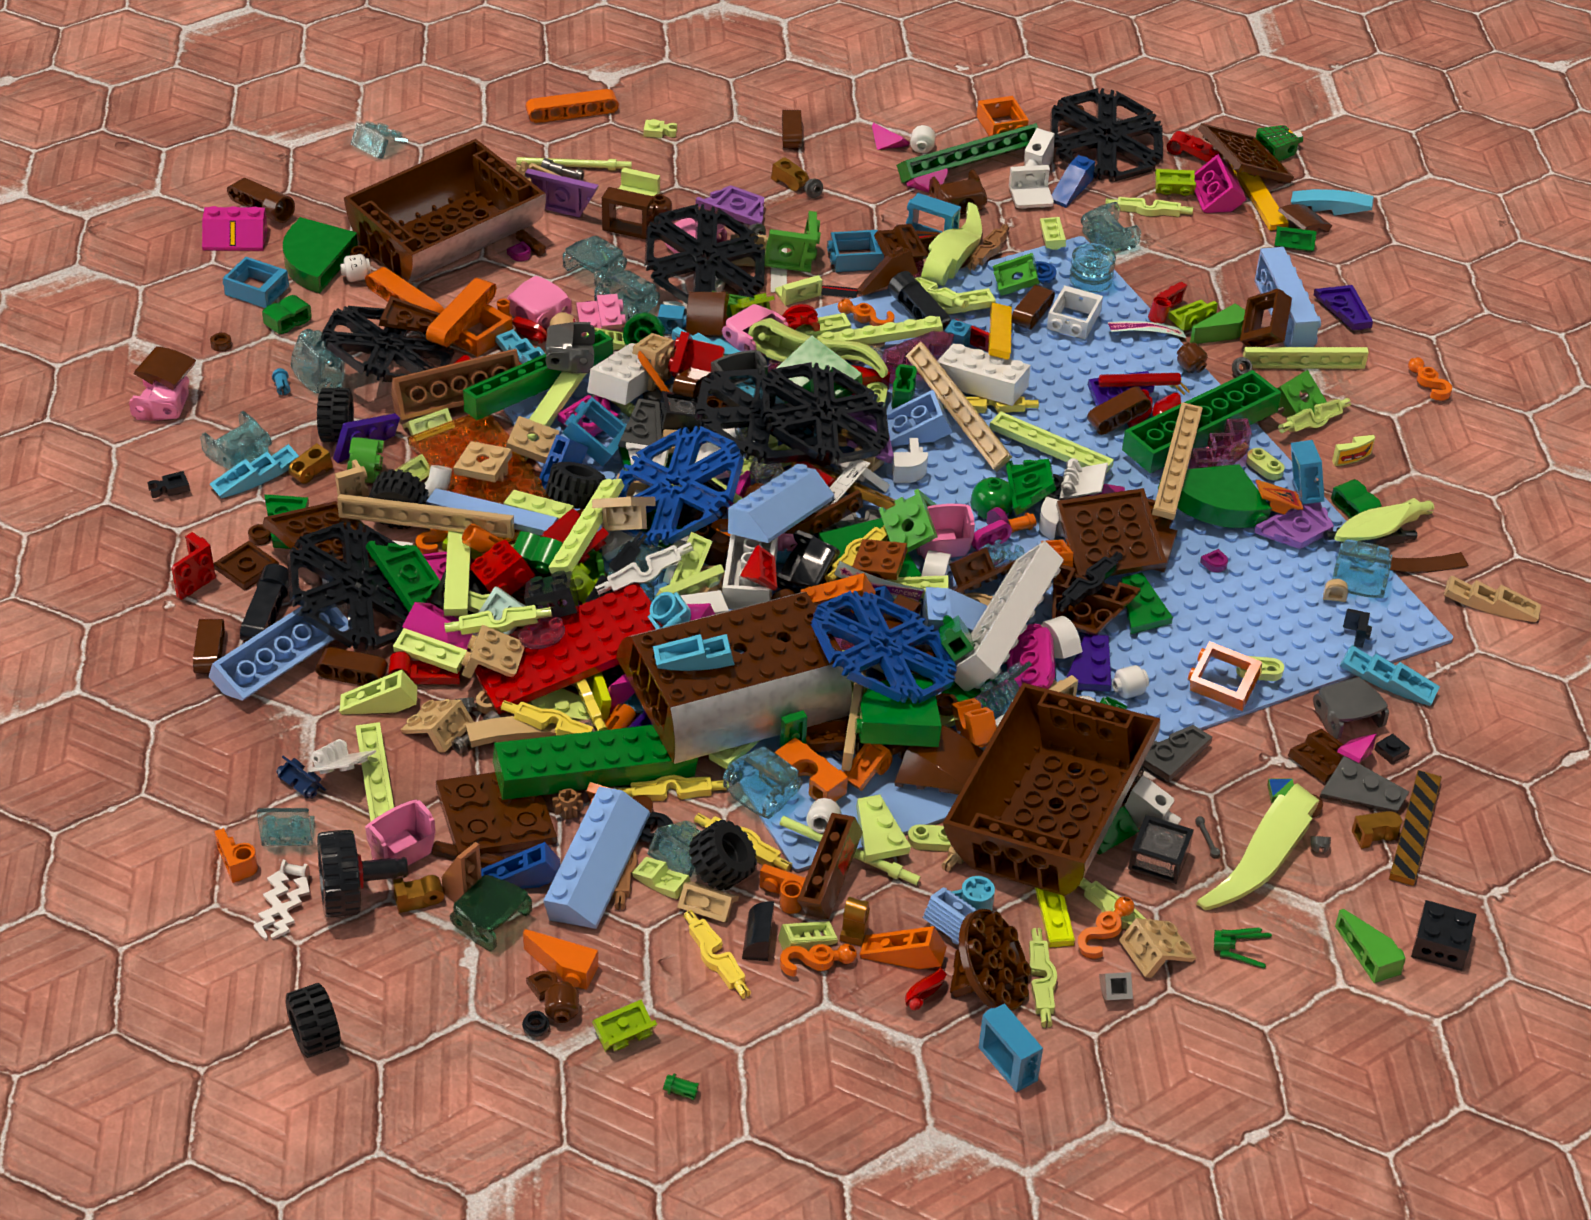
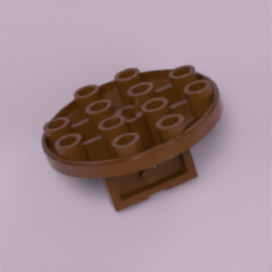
M979 909L969 913L964 918L960 927L959 949L955 951L954 973L952 975L950 993L958 998L975 992L980 1000L989 1008H997L1005 1003L1011 1011L1016 1010L1022 1005L1025 997L1029 995L1028 976L1031 975L1030 965L1025 959L1023 949L1018 940V932L1014 926H1009L997 911Z

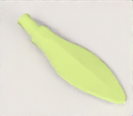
M1412 498L1401 504L1369 509L1345 522L1337 531L1334 539L1340 542H1350L1387 536L1397 531L1405 523L1416 521L1420 515L1432 514L1433 511L1428 510H1434V504L1429 500L1419 502Z

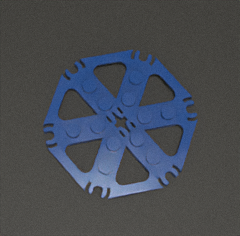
M694 426V430L691 433L687 427H684L683 430L680 428L636 452L637 456L631 457L634 464H625L624 467L627 471L621 469L618 478L622 479L625 485L618 497H626L628 488L634 481H640L650 486L648 489L633 496L655 497V506H646V514L655 509L657 510L651 529L647 533L643 532L642 536L644 534L648 536L644 543L652 546L653 543L654 546H657L658 542L662 540L665 545H668L669 542L673 544L690 535L691 532L694 533L718 520L716 516L723 515L719 508L722 506L729 508L730 505L727 500L733 503L744 460L735 441L700 426V430L697 426ZM710 443L721 448L695 463L702 444ZM675 446L669 468L652 461L655 456ZM731 471L725 491L717 492L703 485V483L723 472ZM683 503L704 512L701 519L689 523L682 529H676ZM635 529L620 531L632 537H636L639 531L641 530Z
M849 591L819 604L813 614L811 626L828 662L835 661L832 667H842L844 670L841 675H848L846 679L898 702L900 700L902 703H905L909 697L914 704H916L917 700L921 703L950 688L956 678L954 675L957 672V666L942 645L938 630L932 632L934 626H925L923 624L926 620L925 618H919V614L880 596L864 592L861 597L857 591H854L853 594ZM842 608L851 609L859 623L836 613V611ZM881 612L899 619L903 623L889 629ZM827 634L844 639L855 646L845 651H835ZM927 643L932 647L936 657L913 648V646ZM879 663L891 687L873 678L865 677L861 672ZM910 670L919 673L922 677L930 678L933 680L934 685L923 690L917 685Z

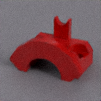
M798 304L787 309L782 315L786 319L788 327L794 330L801 325L809 324L814 331H820V323L817 318L818 313L812 306Z

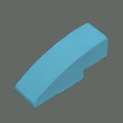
M699 634L653 646L656 665L659 669L693 671L735 665L727 634L705 640Z

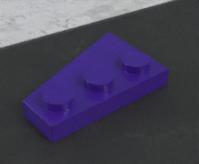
M394 413L343 423L333 459L340 463L350 458L349 450L352 437L385 441L395 436L400 417Z

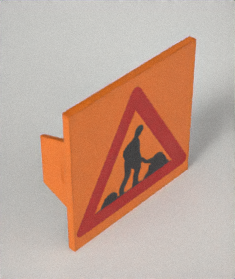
M1255 480L1262 499L1270 501L1271 511L1285 515L1291 508L1303 510L1297 492L1264 481Z

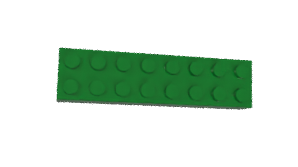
M1251 370L1184 402L1203 408L1191 454L1277 413L1282 392L1254 370ZM1181 404L1125 430L1122 451L1150 474L1165 467Z
M646 725L494 743L492 762L502 800L555 794L563 789H573L574 791L587 790L590 782L605 787L630 785L632 782L655 781L660 777L677 775L685 778L695 777L698 757L674 764L654 726Z

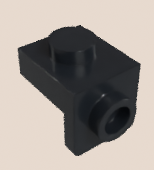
M1347 609L1343 628L1356 630L1354 646L1363 648L1365 639L1369 640L1371 636L1372 626L1368 625L1370 613Z

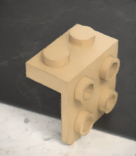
M482 625L477 636L472 635L467 648L471 650L470 652L466 651L461 664L465 667L462 675L471 679L477 665L480 664L506 676L514 677L525 648V643Z

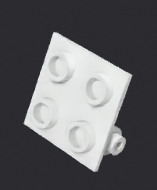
M1075 458L1067 461V469H1065L1063 475L1064 481L1061 483L1060 500L1102 493L1108 463L1081 467Z
M338 739L313 752L312 761L315 767L308 771H319L320 774H326L334 771L336 768H339L341 772L355 768L354 764L368 761L367 757L376 753V750L349 754L347 743L344 740Z

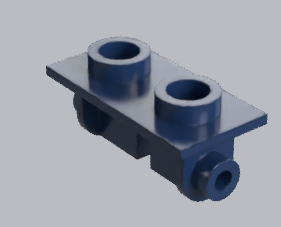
M284 755L282 756L286 763L277 768L276 773L279 779L291 787L299 780L293 788L305 798H314L318 788H321L323 791L326 790L319 783L322 779L316 773H307L303 770L305 766L297 759L293 758L290 761Z

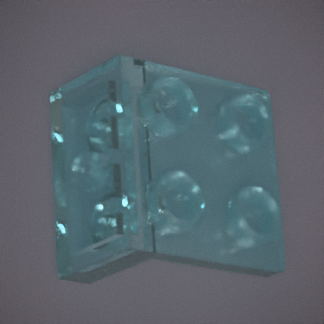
M366 121L365 123L357 122L350 144L377 158L383 159L388 141L407 143L408 139L403 137V133L400 131L389 130V126L379 122L375 124Z
M1030 661L1023 665L1017 662L1008 668L1007 672H1000L995 679L980 687L981 693L975 699L981 703V708L988 707L991 709L995 719L1005 714L1020 688L1014 679L1032 665Z
M308 808L257 809L262 846L313 845L315 816L309 815Z
M690 821L658 827L647 854L656 860L666 862L668 868L672 871L689 875L691 878L695 867L690 861L692 858L689 855V850L691 849L689 844L692 838L701 831Z

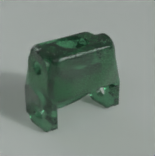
M484 875L454 903L450 920L456 928L464 932L476 944L491 952L497 947L494 930L508 921L517 911L524 916L529 915L532 912V899L527 891L515 884L494 876Z

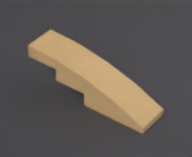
M1451 575L1447 580L1444 596L1490 614L1530 622H1537L1539 619L1541 604L1503 585H1500L1495 590L1478 580L1470 585Z
M514 716L465 724L472 748L493 742L557 736L555 733L557 724L550 723L545 729L540 730L514 719Z

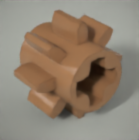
M573 789L559 790L558 797H553L555 815H560L564 819L577 818L578 810L582 811L584 809L581 793H576Z

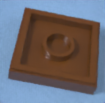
M247 541L214 562V568L245 591L258 582L264 566L279 564V562L252 542Z

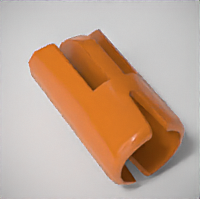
M473 523L467 526L462 534L463 544L482 554L489 551L497 542L502 541V539Z
M618 704L604 723L608 730L628 728L636 720L637 715L629 705L623 704L621 706V704Z

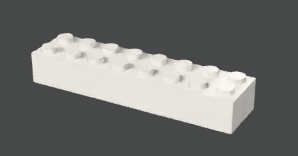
M1043 541L1016 559L971 632L974 649L955 661L957 672L954 675L956 677L954 681L964 691H970L973 688L979 689L989 678L993 680L1000 674L1001 665L1010 657L1009 651L1019 642L1018 636L1026 630L1027 621L1036 613L1034 609L1044 600L1043 594L1049 590L1053 584L1051 582L1052 579L1061 571L1059 567L1064 559L1046 541Z

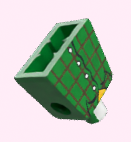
M1285 125L1258 128L1255 137L1278 161L1294 156L1297 152L1298 144L1303 142L1301 132L1293 133Z

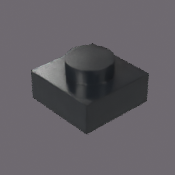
M1391 734L1377 742L1374 750L1390 764H1393L1408 755L1410 747L1396 735Z

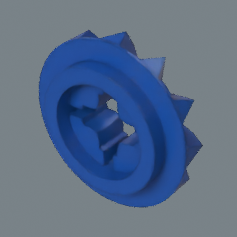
M1035 261L1039 283L1042 285L1044 282L1051 283L1056 278V268L1050 263Z

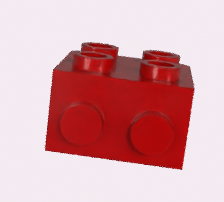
M681 331L680 337H677L675 340L674 349L676 351L674 357H671L669 360L668 369L674 378L690 367L711 372V362L724 357L725 349L719 345L693 340L690 333Z
M575 509L569 510L544 531L542 537L556 539L564 543L581 515ZM604 527L594 535L577 564L581 562L584 564L590 558L589 553L593 550L598 552L606 545L604 540L609 533Z
M193 532L185 536L188 555L173 564L171 568L176 596L180 600L192 595L195 591L216 578L211 546L206 539L200 538Z
M505 539L494 544L489 551L476 558L470 565L471 571L490 593L494 587H499L507 594L512 595L531 578L536 576L522 556Z

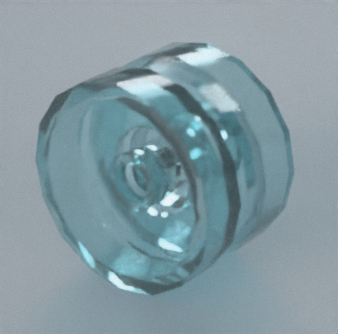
M1095 243L1076 247L1071 258L1069 274L1071 284L1087 292L1107 290L1113 282L1116 263L1115 253L1110 248Z

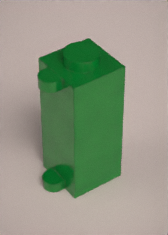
M945 615L943 617L944 625L939 627L942 645L955 662L974 649L972 635L959 615L953 619L951 616Z

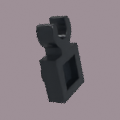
M184 471L162 476V481L151 480L147 482L152 498L160 497L163 493L172 496L190 491Z

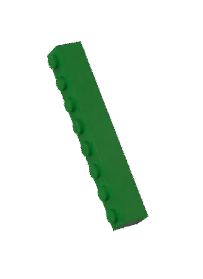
M1037 123L905 160L896 165L901 182L905 183L914 178L946 168L950 170L1024 149L1028 146L1038 125Z
M601 330L596 331L595 343L592 344L594 349L593 367L613 355V338ZM546 354L463 389L464 411L477 421L551 388L562 371L547 368Z

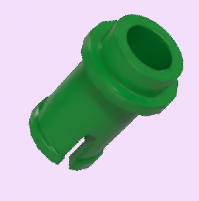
M675 1073L673 1075L668 1074L663 1090L667 1091L668 1095L674 1093L695 1100L699 1083L678 1078Z

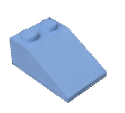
M934 390L887 412L891 446L909 444V438H918L919 443L934 442L953 433L945 410Z
M926 587L922 606L923 618L926 619L924 625L927 627L933 625L934 629L932 632L936 630L939 632V627L944 625L943 617L945 615L951 616L952 619L959 615L971 633L987 605L949 588Z

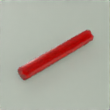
M1180 373L1099 375L1098 383L1100 387L1180 385L1181 375Z

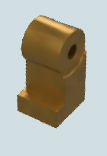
M786 157L773 163L771 179L775 182H784L792 191H797L804 187L805 183L809 180L808 174Z
M316 443L290 464L289 474L302 484L310 482L314 475H317L322 470L328 472L333 468L330 452Z
M1392 811L1355 816L1352 833L1361 849L1370 848L1373 841L1381 839L1387 841L1395 840L1400 832L1402 818L1399 814Z
M427 875L421 879L404 882L403 878L392 879L398 913L436 905L444 899L443 888L438 876Z
M848 897L843 913V925L839 941L862 947L869 927V901Z

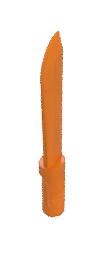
M639 351L638 359L661 392H670L646 356Z

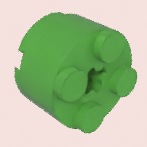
M352 437L347 470L352 469V460H357L359 465L364 466L367 479H365V483L374 484L377 476L380 475V471H377V469L382 470L383 457L379 453H383L384 440Z

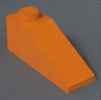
M931 926L865 935L859 955L862 959L914 969H925L942 966L947 946L936 928Z
M527 929L523 932L525 951L548 971L554 973L560 981L569 982L575 988L588 989L599 967L598 950Z

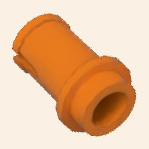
M499 299L497 301V310L512 318L510 314V301L508 299Z
M1025 513L1024 516L1008 519V524L1012 527V533L1027 528L1032 530L1036 526V518L1033 513Z

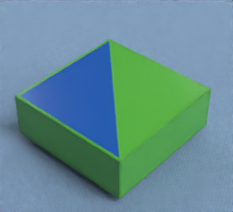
M1268 779L1267 786L1271 803L1276 800L1278 795L1282 794L1285 796L1294 786L1293 779Z

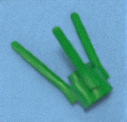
M1262 928L1215 930L1214 951H1220V957H1230L1253 966L1266 968V964L1230 952V949H1235L1236 939L1271 938L1272 934L1261 933Z

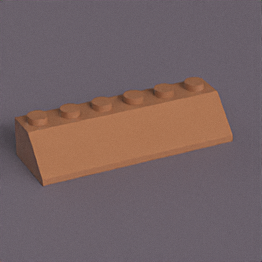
M517 349L393 378L391 395L395 413L401 420L446 408L450 409L464 405L463 389L520 365Z

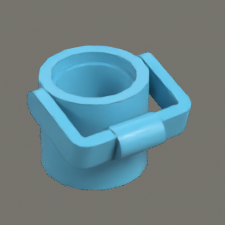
M663 592L652 601L648 618L656 629H660L661 626L658 622L664 628L689 621L691 610L678 592H675L674 595L671 592Z
M983 876L969 877L962 884V889L951 891V893H955V896H959V899H963V902H967L976 910L989 909L993 911L995 887L988 878Z

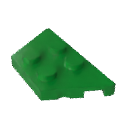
M1049 459L1024 460L1023 464L1013 465L1012 461L1006 463L1009 484L1014 492L1012 503L1016 515L1021 514L1056 491Z
M369 541L365 547L409 612L415 602L425 603L441 582L417 546H401L396 543H388L387 546L376 545L375 541Z

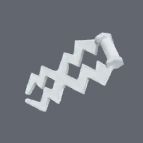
M283 859L280 870L267 878L274 889L264 893L263 896L272 905V908L258 913L263 921L253 925L265 941L268 940V937L263 928L274 925L278 929L271 934L272 940L290 932L287 926L294 924L295 921L288 911L302 904L299 897L310 895L308 886L310 867L308 864L298 866L288 864ZM287 875L301 876L294 879V883L299 888L289 892V889L283 884L289 882ZM287 894L291 901L282 903L277 897ZM280 915L282 920L275 923L273 917Z

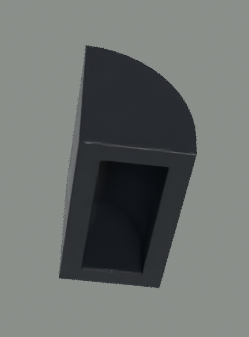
M774 901L758 903L749 910L742 959L768 961L773 927Z

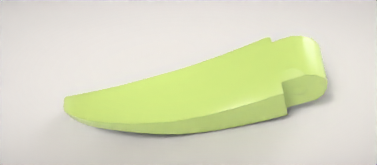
M968 202L966 223L961 228L945 230L931 242L928 248L931 252L925 261L921 278L944 286L948 278L954 279L962 264L980 245L982 224L978 208L975 204Z
M772 318L754 323L748 331V335L753 337L756 343L757 351L765 354L768 358L783 362L810 337ZM817 338L841 358L861 361L875 369L882 378L888 374L887 366L882 358L868 345L852 341Z
M1298 783L1285 796L1282 794L1278 795L1259 824L1236 869L1216 888L1199 898L1196 905L1204 910L1218 908L1250 894L1268 882L1307 832L1312 820L1311 816L1320 800Z

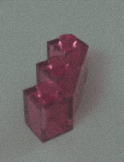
M931 331L885 349L882 360L887 366L888 372H890V384H893L898 365H912L906 355L920 341L925 344L938 361L953 344L954 334L943 331Z
M1226 419L1224 433H1210L1207 448H1192L1188 469L1234 465L1249 450L1252 431L1248 419Z

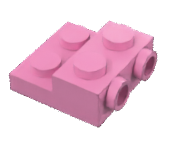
M617 294L597 295V301L576 303L578 322H590V325H593L595 328L622 332V327H625V314L620 313L623 311V300L618 299ZM583 332L581 335L585 337L586 332Z

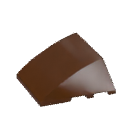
M1061 564L1059 567L1061 571L1053 578L1052 619L1065 616L1074 624L1077 631L1093 636L1098 635L1141 592V588L1121 582L1118 583L1117 587L1104 583L1103 588L1099 592L1085 597L1075 607L1069 605L1063 612H1060V610L1056 609V604L1062 600L1063 592L1070 587L1076 578L1088 580L1084 576L1075 574L1076 568Z
M942 725L939 747L910 746L906 750L894 782L895 786L903 787L904 784L916 785L917 789L920 790L926 787L939 788V792L959 794L981 757L983 750L964 738L953 728Z

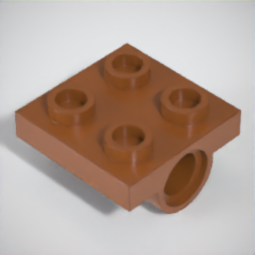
M862 539L852 567L885 580H897L908 551L907 543Z

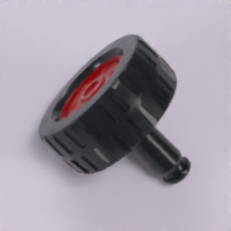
M352 830L321 832L317 836L321 899L324 916L327 918L358 915L361 911V889L364 887V881L394 879L399 876L404 878L408 876L406 857H401V859L386 858L362 861L361 854H357L355 835Z

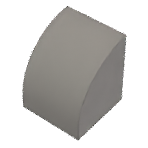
M1131 972L1099 974L1100 987L1105 1000L1133 999Z

